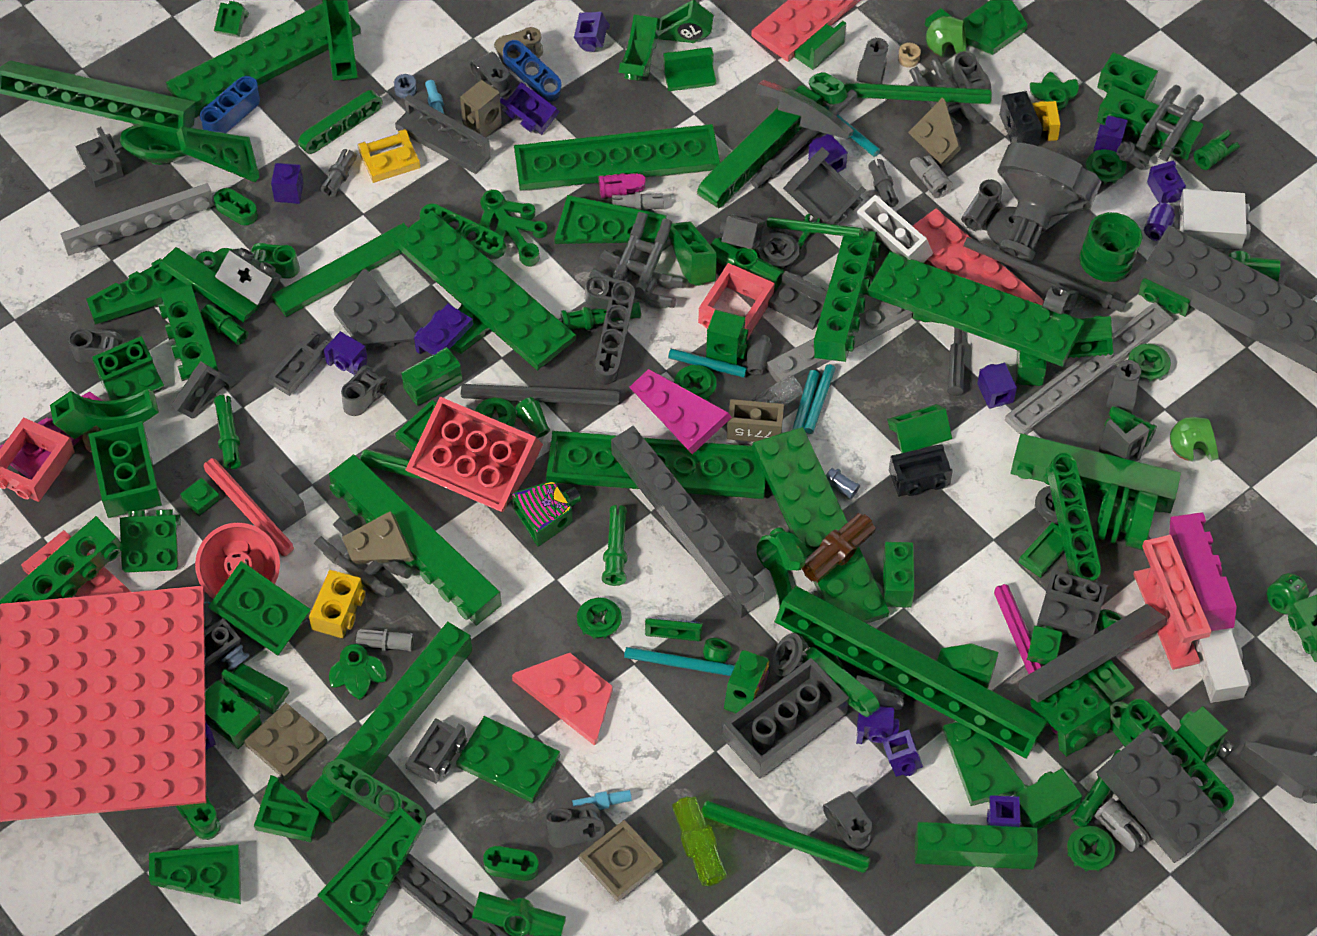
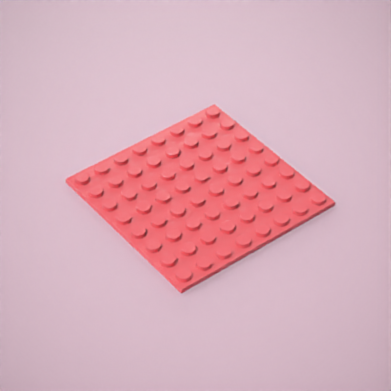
M203 586L0 604V822L206 803Z

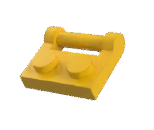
M406 129L398 131V134L367 144L366 142L357 144L361 158L373 183L420 168V161L409 140ZM400 143L402 144V147L392 149L373 156L370 155V153L388 148Z

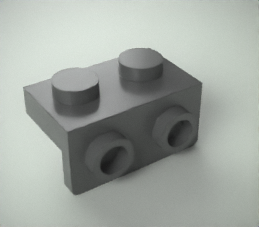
M435 718L405 763L406 769L436 784L441 776L445 777L452 766L451 760L456 752L461 753L467 742L465 727L458 724L455 728Z

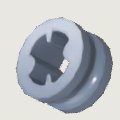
M401 74L395 78V94L398 97L405 99L408 95L413 97L416 94V80L412 75Z
M242 645L237 646L221 659L222 663L226 662L228 664L227 669L229 671L250 656L242 651Z

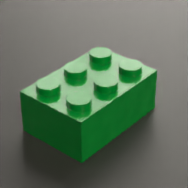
M142 421L88 434L101 499L108 518L128 514V511H140L162 506L149 443Z

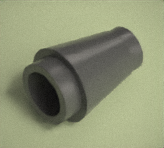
M752 334L749 336V340L746 341L747 372L752 375L763 374L772 344L768 336Z

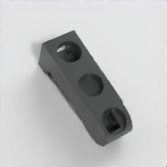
M1059 283L1054 284L1049 288L1042 307L1060 315L1062 313L1071 315L1080 292Z

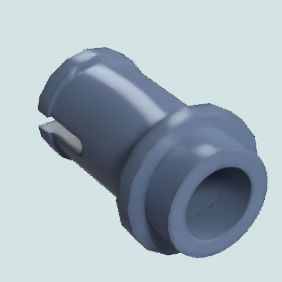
M831 468L826 474L830 486L846 495L849 499H852L860 488V484L841 474L840 469L835 470Z

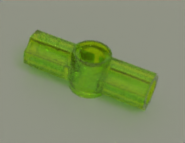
M687 796L672 804V810L681 831L680 836L687 857L692 859L702 886L710 887L719 884L722 880L726 879V872L716 850L717 843L713 830L709 824L706 825L696 797Z

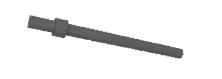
M854 90L847 92V98L839 104H834L829 111L837 116L857 98L856 92ZM807 129L774 160H769L762 167V171L751 180L752 186L758 188L768 178H773L780 172V167L819 131Z

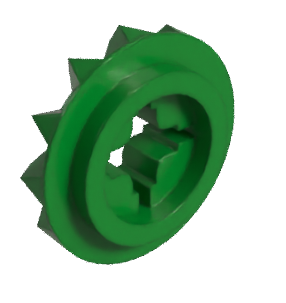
M1104 149L1093 152L1087 158L1085 165L1088 171L1095 173L1100 181H1103L1104 185L1107 182L1115 184L1118 179H1123L1126 172V162L1120 160L1117 152ZM1104 165L1106 168L1110 167V171H1107L1106 169H1101V166Z
M1154 344L1136 346L1130 352L1128 360L1135 361L1140 366V378H1146L1149 382L1153 379L1161 380L1165 374H1168L1171 366L1168 353L1163 348ZM1145 360L1149 363L1154 362L1153 367L1151 368L1149 365L1144 366Z
M686 366L676 374L674 379L675 384L702 399L709 400L716 390V377L711 370L704 366ZM691 382L695 384L700 382V389L697 387L690 388Z
M489 398L482 401L475 409L476 412L490 418L493 417L494 411H496L499 422L511 427L515 426L516 410L505 399Z
M607 598L589 599L580 606L577 612V625L584 635L587 634L593 639L597 637L606 639L612 633L616 634L618 627L621 625L622 615L619 607ZM603 615L605 623L597 622L595 624L594 616L601 617Z
M1093 826L1081 827L1075 830L1068 839V856L1073 860L1074 866L1084 868L1085 872L1089 870L1099 872L1102 868L1109 866L1114 857L1115 846L1113 840L1100 828ZM1098 843L1095 850L1097 855L1090 853L1084 856L1086 849L1084 845L1091 847Z

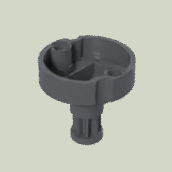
M1026 143L1009 144L997 172L1018 201V205L1012 216L1014 222L1007 239L1002 240L999 249L1026 262H1032L1036 255L1033 251L1041 232L1046 231L1052 216L1087 211L1092 207L1101 186L1098 176L1084 169L1082 164L1052 150Z

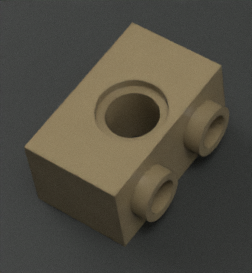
M481 79L460 96L463 125L486 138L502 125L500 93L496 87L488 85Z

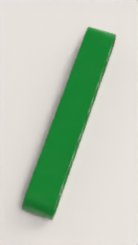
M800 85L795 90V92L812 99L822 106L823 97L804 85ZM777 107L703 179L697 189V195L718 209L724 206L803 128L800 126L802 116L778 110Z

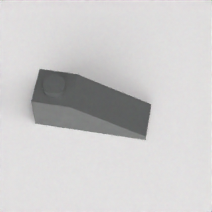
M1246 740L1240 753V759L1293 797L1301 798L1307 803H1317V756Z

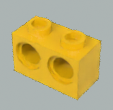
M329 569L309 615L312 630L344 639L347 629L351 630L354 625L357 606H361L365 598L366 592L363 590L361 578ZM343 591H349V593L345 595L339 594ZM331 615H339L337 618H329Z

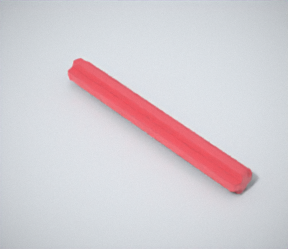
M214 458L204 463L205 472L254 526L264 531L272 539L278 552L282 556H287L294 550L293 543L223 466Z

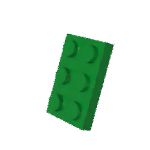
M240 561L208 606L212 611L277 656H279L311 611L306 605L242 561Z
M484 716L457 759L456 767L533 803L559 760L560 751Z

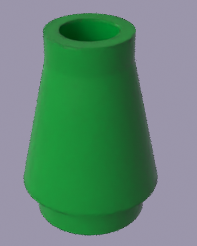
M529 397L516 405V416L534 433L536 438H541L550 432L539 401Z

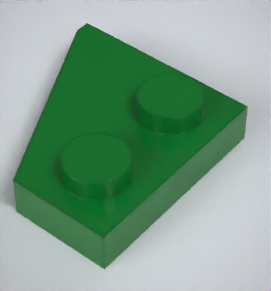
M270 775L254 828L256 831L312 843L320 813L311 804L301 800V797L296 792L290 791L281 784L276 776Z

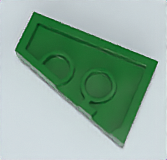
M182 126L179 128L177 136L182 153L255 183L260 177L250 137Z
M959 722L943 726L945 738L970 806L989 802L990 795L1013 796L1018 788L1025 785L988 738Z
M239 845L149 853V882L157 887L241 904Z

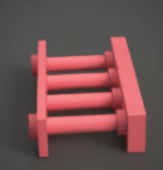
M1171 535L1145 540L1142 547L1150 568L1134 571L1133 575L1145 604H1148L1166 617V625L1157 630L1172 670L1199 664L1200 659L1192 641L1210 637L1212 631Z

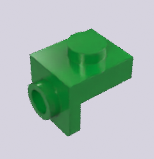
M1034 625L1027 660L1047 664L1057 658L1062 632L1056 631L1050 626L1039 627Z

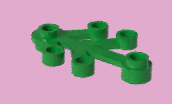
M498 190L486 191L480 200L484 213L479 225L490 229L489 225L495 215L499 220L495 232L500 234L503 240L507 232L519 250L520 262L527 267L534 266L540 258L539 248L533 243H527L518 229L531 231L534 237L540 239L544 238L548 233L547 224L543 221H530L535 217V207L533 204L507 201ZM506 211L520 213L521 218L508 216ZM542 228V229H544V230H542V231H537L536 229ZM475 231V237L477 239L480 233ZM488 243L490 249H491L492 247H496V248H497V247L499 246L498 243H497L496 245H492V244H489V243Z

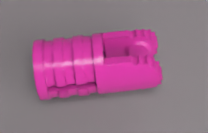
M638 173L599 176L601 199L606 197L612 198V195H627L641 192L645 189L646 178L643 174Z

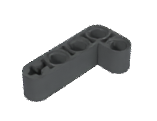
M595 275L586 282L584 298L590 306L607 310L595 361L594 377L599 383L608 385L613 383L618 375L634 302L635 289L629 282ZM598 288L601 289L603 293L596 295L593 294L590 290ZM618 294H625L629 298L620 300L616 296ZM617 317L622 319L623 323L615 324L611 319ZM613 341L618 344V347L609 348L605 344ZM606 360H611L608 372L603 371Z

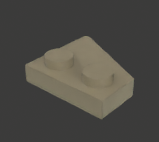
M941 98L908 133L944 167L961 150V146L955 134V127L949 114L948 103Z
M388 512L342 537L350 558L355 564L369 563L371 561L386 563L389 560H404L405 562L414 560L392 512Z

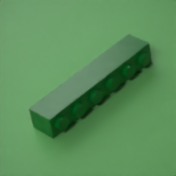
M1020 433L1010 474L1022 479L1041 481L1049 485L1047 476L1049 464L1058 453L1067 452L1077 462L1083 492L1097 495L1103 499L1111 483L1118 484L1116 497L1122 498L1125 486L1129 487V500L1135 501L1140 490L1158 494L1155 512L1171 514L1181 472ZM1056 464L1060 472H1068L1064 465Z

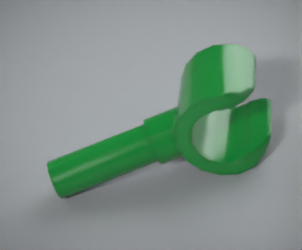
M807 214L804 221L810 222L811 214ZM803 231L797 242L799 249L802 248L807 237L815 233Z

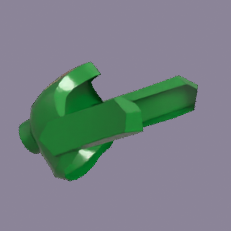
M781 527L775 528L769 535L762 536L756 547L758 559L770 571L779 608L783 599L792 590L787 570H801L805 565V560L810 556L805 544L796 535L785 532Z

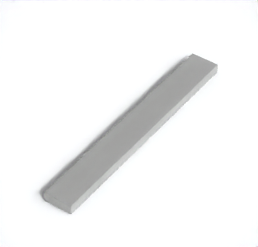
M1154 302L1113 333L1114 353L1112 355L1082 357L1005 416V422L1019 434L1028 435L1118 366L1119 363L1127 359L1130 352L1136 346L1148 343L1170 326L1174 318Z

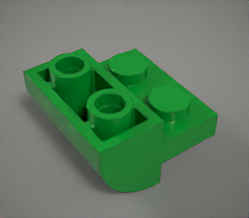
M142 336L92 357L98 377L111 401L134 396L146 389L154 393L164 388V384Z

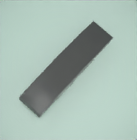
M766 80L758 84L757 94L780 100L778 110L802 116L801 127L844 139H849L853 135L854 130L834 113L812 99L787 87Z

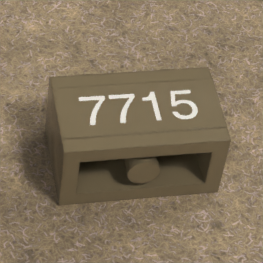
M730 399L729 414L732 418L728 421L727 439L755 442L781 434L784 404Z

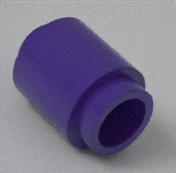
M1158 203L1151 209L1144 226V233L1153 241L1161 239L1169 225L1173 226L1176 218L1174 208L1167 203Z

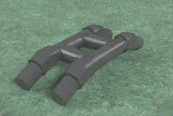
M940 59L932 60L930 63L935 71L937 80L941 84L936 87L957 88ZM918 67L909 70L915 86H929ZM927 101L931 108H933L938 103L935 101ZM951 102L948 104L949 114L961 109L962 114L976 124H980L983 121V116L970 103ZM950 115L954 123L955 133L960 132L962 126Z
M1174 85L1166 92L1152 118L1144 127L1135 148L1144 151L1157 129L1169 134L1158 156L1159 159L1168 161L1179 138L1204 102V97L1196 95L1189 102L1186 109L1173 104L1181 92V87ZM1166 112L1180 117L1176 126L1162 121Z
M638 212L630 238L612 277L613 279L624 281L627 270L641 273L635 287V294L637 296H642L651 283L653 273L667 243L672 225L671 220L663 219L655 239V244L643 241L641 238L648 214ZM636 249L650 253L646 264L632 260Z
M606 249L600 255L601 259L615 269L621 260V257L615 256ZM593 268V270L588 276L592 277L597 275L611 278L607 274L604 275L595 268ZM627 270L624 281L630 282L633 275L640 277L641 273ZM654 272L648 289L642 296L635 294L634 298L646 302L653 307L674 308L676 306L675 298L664 297V295H657L652 292L657 284L664 288L684 289L687 286L686 278Z
M341 517L333 523V526L342 536L354 531ZM322 536L314 542L331 562L337 564L352 576L361 578V582L370 591L387 598L392 596L393 588L374 577L383 566L390 573L408 579L412 574L410 568L396 560H389L386 563L372 561L363 570L352 562L348 551L342 555L339 550Z

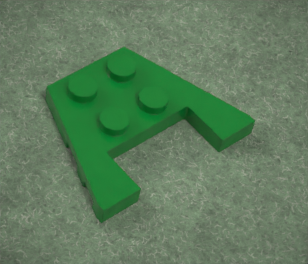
M990 0L963 19L966 44L991 55H994L1026 32L1028 27L1027 22L1012 0ZM940 8L925 19V26L928 28L937 18L950 15Z

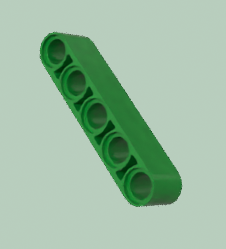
M1061 452L1054 456L1049 464L1047 476L1069 574L1095 582L1101 573V566L1077 462L1071 454ZM1056 464L1064 465L1068 472H1060ZM1062 490L1070 491L1073 494V498H1066L1062 494ZM1068 516L1076 517L1079 520V525L1069 522ZM1074 542L1082 543L1085 551L1077 550ZM1080 568L1088 569L1091 573V578L1084 577L1080 573Z
M1143 699L1131 701L1121 716V724L1133 739L1137 738L1147 728L1153 734H1158L1162 739L1160 743L1171 755L1178 756L1182 760V764L1179 765L1190 777H1196L1201 780L1203 786H1199V788L1211 801L1216 799L1221 802L1223 808L1218 809L1225 816L1234 804V796L1231 791L1150 703ZM1131 712L1140 714L1143 720L1135 719Z

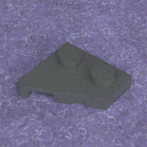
M200 361L171 406L193 419L207 405L214 402L218 391L226 385L229 388L233 387L236 381Z

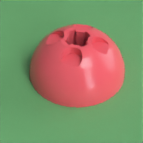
M229 523L216 528L205 537L197 551L195 569L200 585L204 587V591L211 598H215L240 561L245 564L247 562L249 567L272 583H276L280 570V558L274 542L264 531L246 523Z

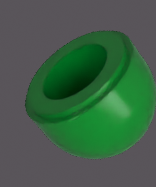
M1100 610L1096 627L1100 632L1123 617L1112 610Z
M709 638L705 641L703 656L706 661L724 664L729 660L733 649L728 642L722 639Z

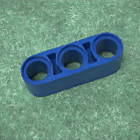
M518 40L508 41L503 48V61L505 65L546 101L553 102L557 100L561 94V79L523 43ZM512 50H516L521 55L513 59L507 54ZM529 67H535L539 72L536 75H529L525 70ZM551 83L557 89L554 92H548L544 89V86Z
M250 76L241 77L200 112L203 130L227 133L254 110L260 103L257 81Z

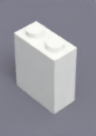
M1183 189L1179 202V230L1212 248L1242 250L1244 241L1250 237V224H1246L1250 206L1245 204V193Z

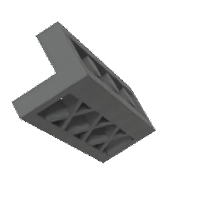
M411 95L404 99L406 112L395 123L397 131L406 129L408 136L474 174H477L490 160L488 138Z

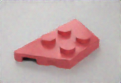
M571 653L515 672L512 675V680L595 746L599 739L602 722H604L607 704L611 698V684Z

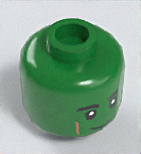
M1291 573L1282 574L1268 587L1266 592L1267 600L1274 610L1281 614L1289 615L1293 611V603L1309 597V589L1305 580L1300 576Z

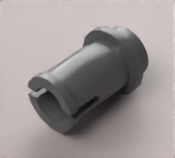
M1123 142L1117 149V155H1119L1120 160H1127L1140 170L1146 167L1140 160L1146 164L1150 161V157L1136 149L1132 142Z

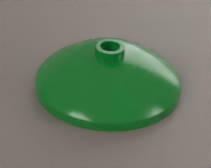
M135 125L125 129L120 136L121 145L129 153L152 164L162 165L189 156L181 152L177 133Z

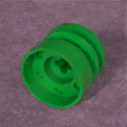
M1106 212L1097 215L1090 223L1080 251V265L1091 277L1103 282H1116L1124 279L1131 271L1143 239L1141 229L1134 220L1120 213Z
M1111 483L1100 507L1097 519V539L1104 541L1107 529L1113 530L1111 543L1115 544L1120 532L1126 533L1125 546L1143 551L1142 545L1148 538L1158 494L1140 490L1135 501L1129 500V487L1125 486L1122 498L1116 497L1118 484Z

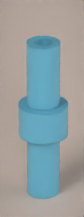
M426 81L429 106L444 114V102L441 94L437 91L435 81Z
M630 790L609 794L603 791L595 793L593 797L572 800V804L574 807L591 803L596 805L599 810L609 809V805L630 802L632 798Z

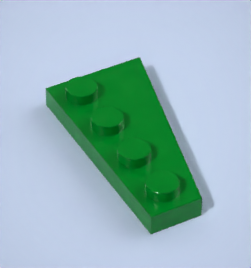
M567 195L554 241L555 244L628 243L638 212L648 214L641 240L655 242L662 220L667 219V217L658 213Z
M160 258L152 262L150 268L140 273L136 271L128 276V280L120 284L114 283L86 300L96 325L162 304V292L187 285L160 268Z
M400 807L317 896L359 936H362L423 828Z

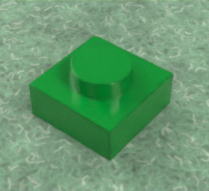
M202 477L180 494L182 500L199 516L220 500L219 493Z

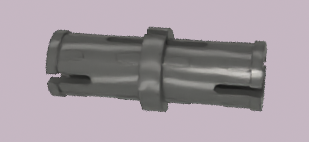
M343 149L336 163L331 165L330 173L321 186V191L326 196L330 194V197H335L342 182L347 180L349 176L348 171L357 158L353 151L349 150L347 155H345L347 149Z
M877 159L878 167L875 160H873L868 165L874 179L873 186L879 192L881 200L888 206V201L890 200L891 206L894 207L898 204L899 200L893 189V179L888 175L882 159Z

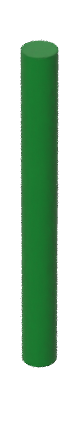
M768 217L766 222L767 227L854 238L863 237V228L775 217Z

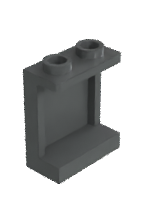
M821 147L790 179L783 189L816 220L820 218L819 223L840 225L848 217L845 211L848 208L854 210L863 201L860 196L866 189L863 186L858 191L854 189L825 161L829 153Z

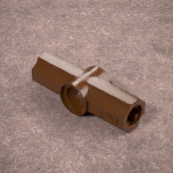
M858 513L839 531L835 529L824 538L820 547L805 560V565L802 568L804 575L811 582L815 581L818 583L836 566L846 564L853 557L857 548L875 533L876 527L873 525L872 520L866 514Z

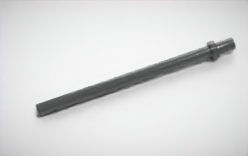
M969 237L964 242L963 247L1052 284L1059 283L1079 291V295L1102 304V307L1105 309L1109 307L1121 313L1124 310L1126 303L1113 298L1110 293H1107V295Z

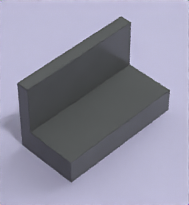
M1110 419L1106 423L1099 452L1137 462L1141 459L1149 429L1141 423L1125 434Z
M270 465L262 471L265 483L248 495L281 531H284L306 516L303 500Z

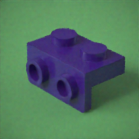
M522 82L507 101L502 97L500 98V103L504 106L502 111L513 120L516 116L521 119L520 125L530 133L535 130L542 135L560 112Z
M447 304L442 310H438L433 315L432 320L425 327H421L416 332L414 337L416 352L422 354L424 351H427L431 355H436L437 352L446 347L450 349L473 326L472 318Z

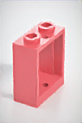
M728 263L701 303L698 323L708 329L714 310H716L713 306L727 287L756 300L745 317V328L749 329V337L768 308V301L774 294V283Z
M23 417L0 449V488L13 490L23 499L28 500L31 498L40 502L75 453L70 437ZM26 442L51 452L32 480L7 469Z

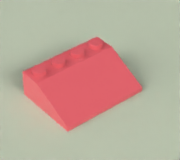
M439 397L406 467V471L503 513L512 499V493L517 492L531 471L543 444L535 436Z

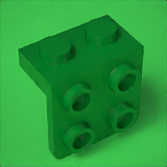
M173 509L156 510V515L145 516V510L128 511V516L120 517V541L125 547L121 551L122 570L126 573L176 570L178 568L177 526L181 525L180 514L173 515Z
M1080 678L1039 703L1033 698L1030 700L1031 707L1058 732L1059 750L1066 757L1075 751L1083 749L1087 743L1098 736L1104 735L1111 728L1110 705Z

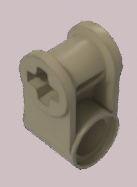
M527 27L521 31L503 35L494 43L498 56L506 68L508 67L503 61V48L508 41H520L538 58L543 54V45L540 43L542 38L541 32L535 27ZM512 50L507 55L515 59L520 57L521 54L516 50Z

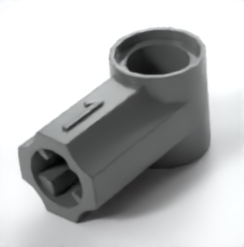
M987 179L980 184L979 192L961 219L967 228L973 231L981 230L991 214L999 208L1002 194L1001 184L993 179Z

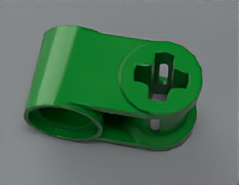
M256 243L252 246L253 258L261 263L266 262L275 267V272L281 275V278L291 279L299 273L300 266L293 247Z
M207 794L206 803L176 806L198 838L210 840L218 835L221 825L216 817L215 808Z

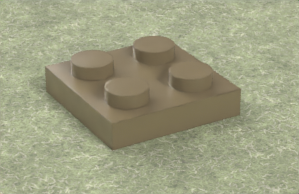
M285 703L244 742L247 748L287 781L327 743V738L289 704Z
M625 820L579 855V860L617 902L663 866V861Z

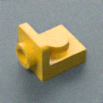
M1056 101L1032 103L1041 122L1042 131H1046L1048 141L1058 140L1060 119Z

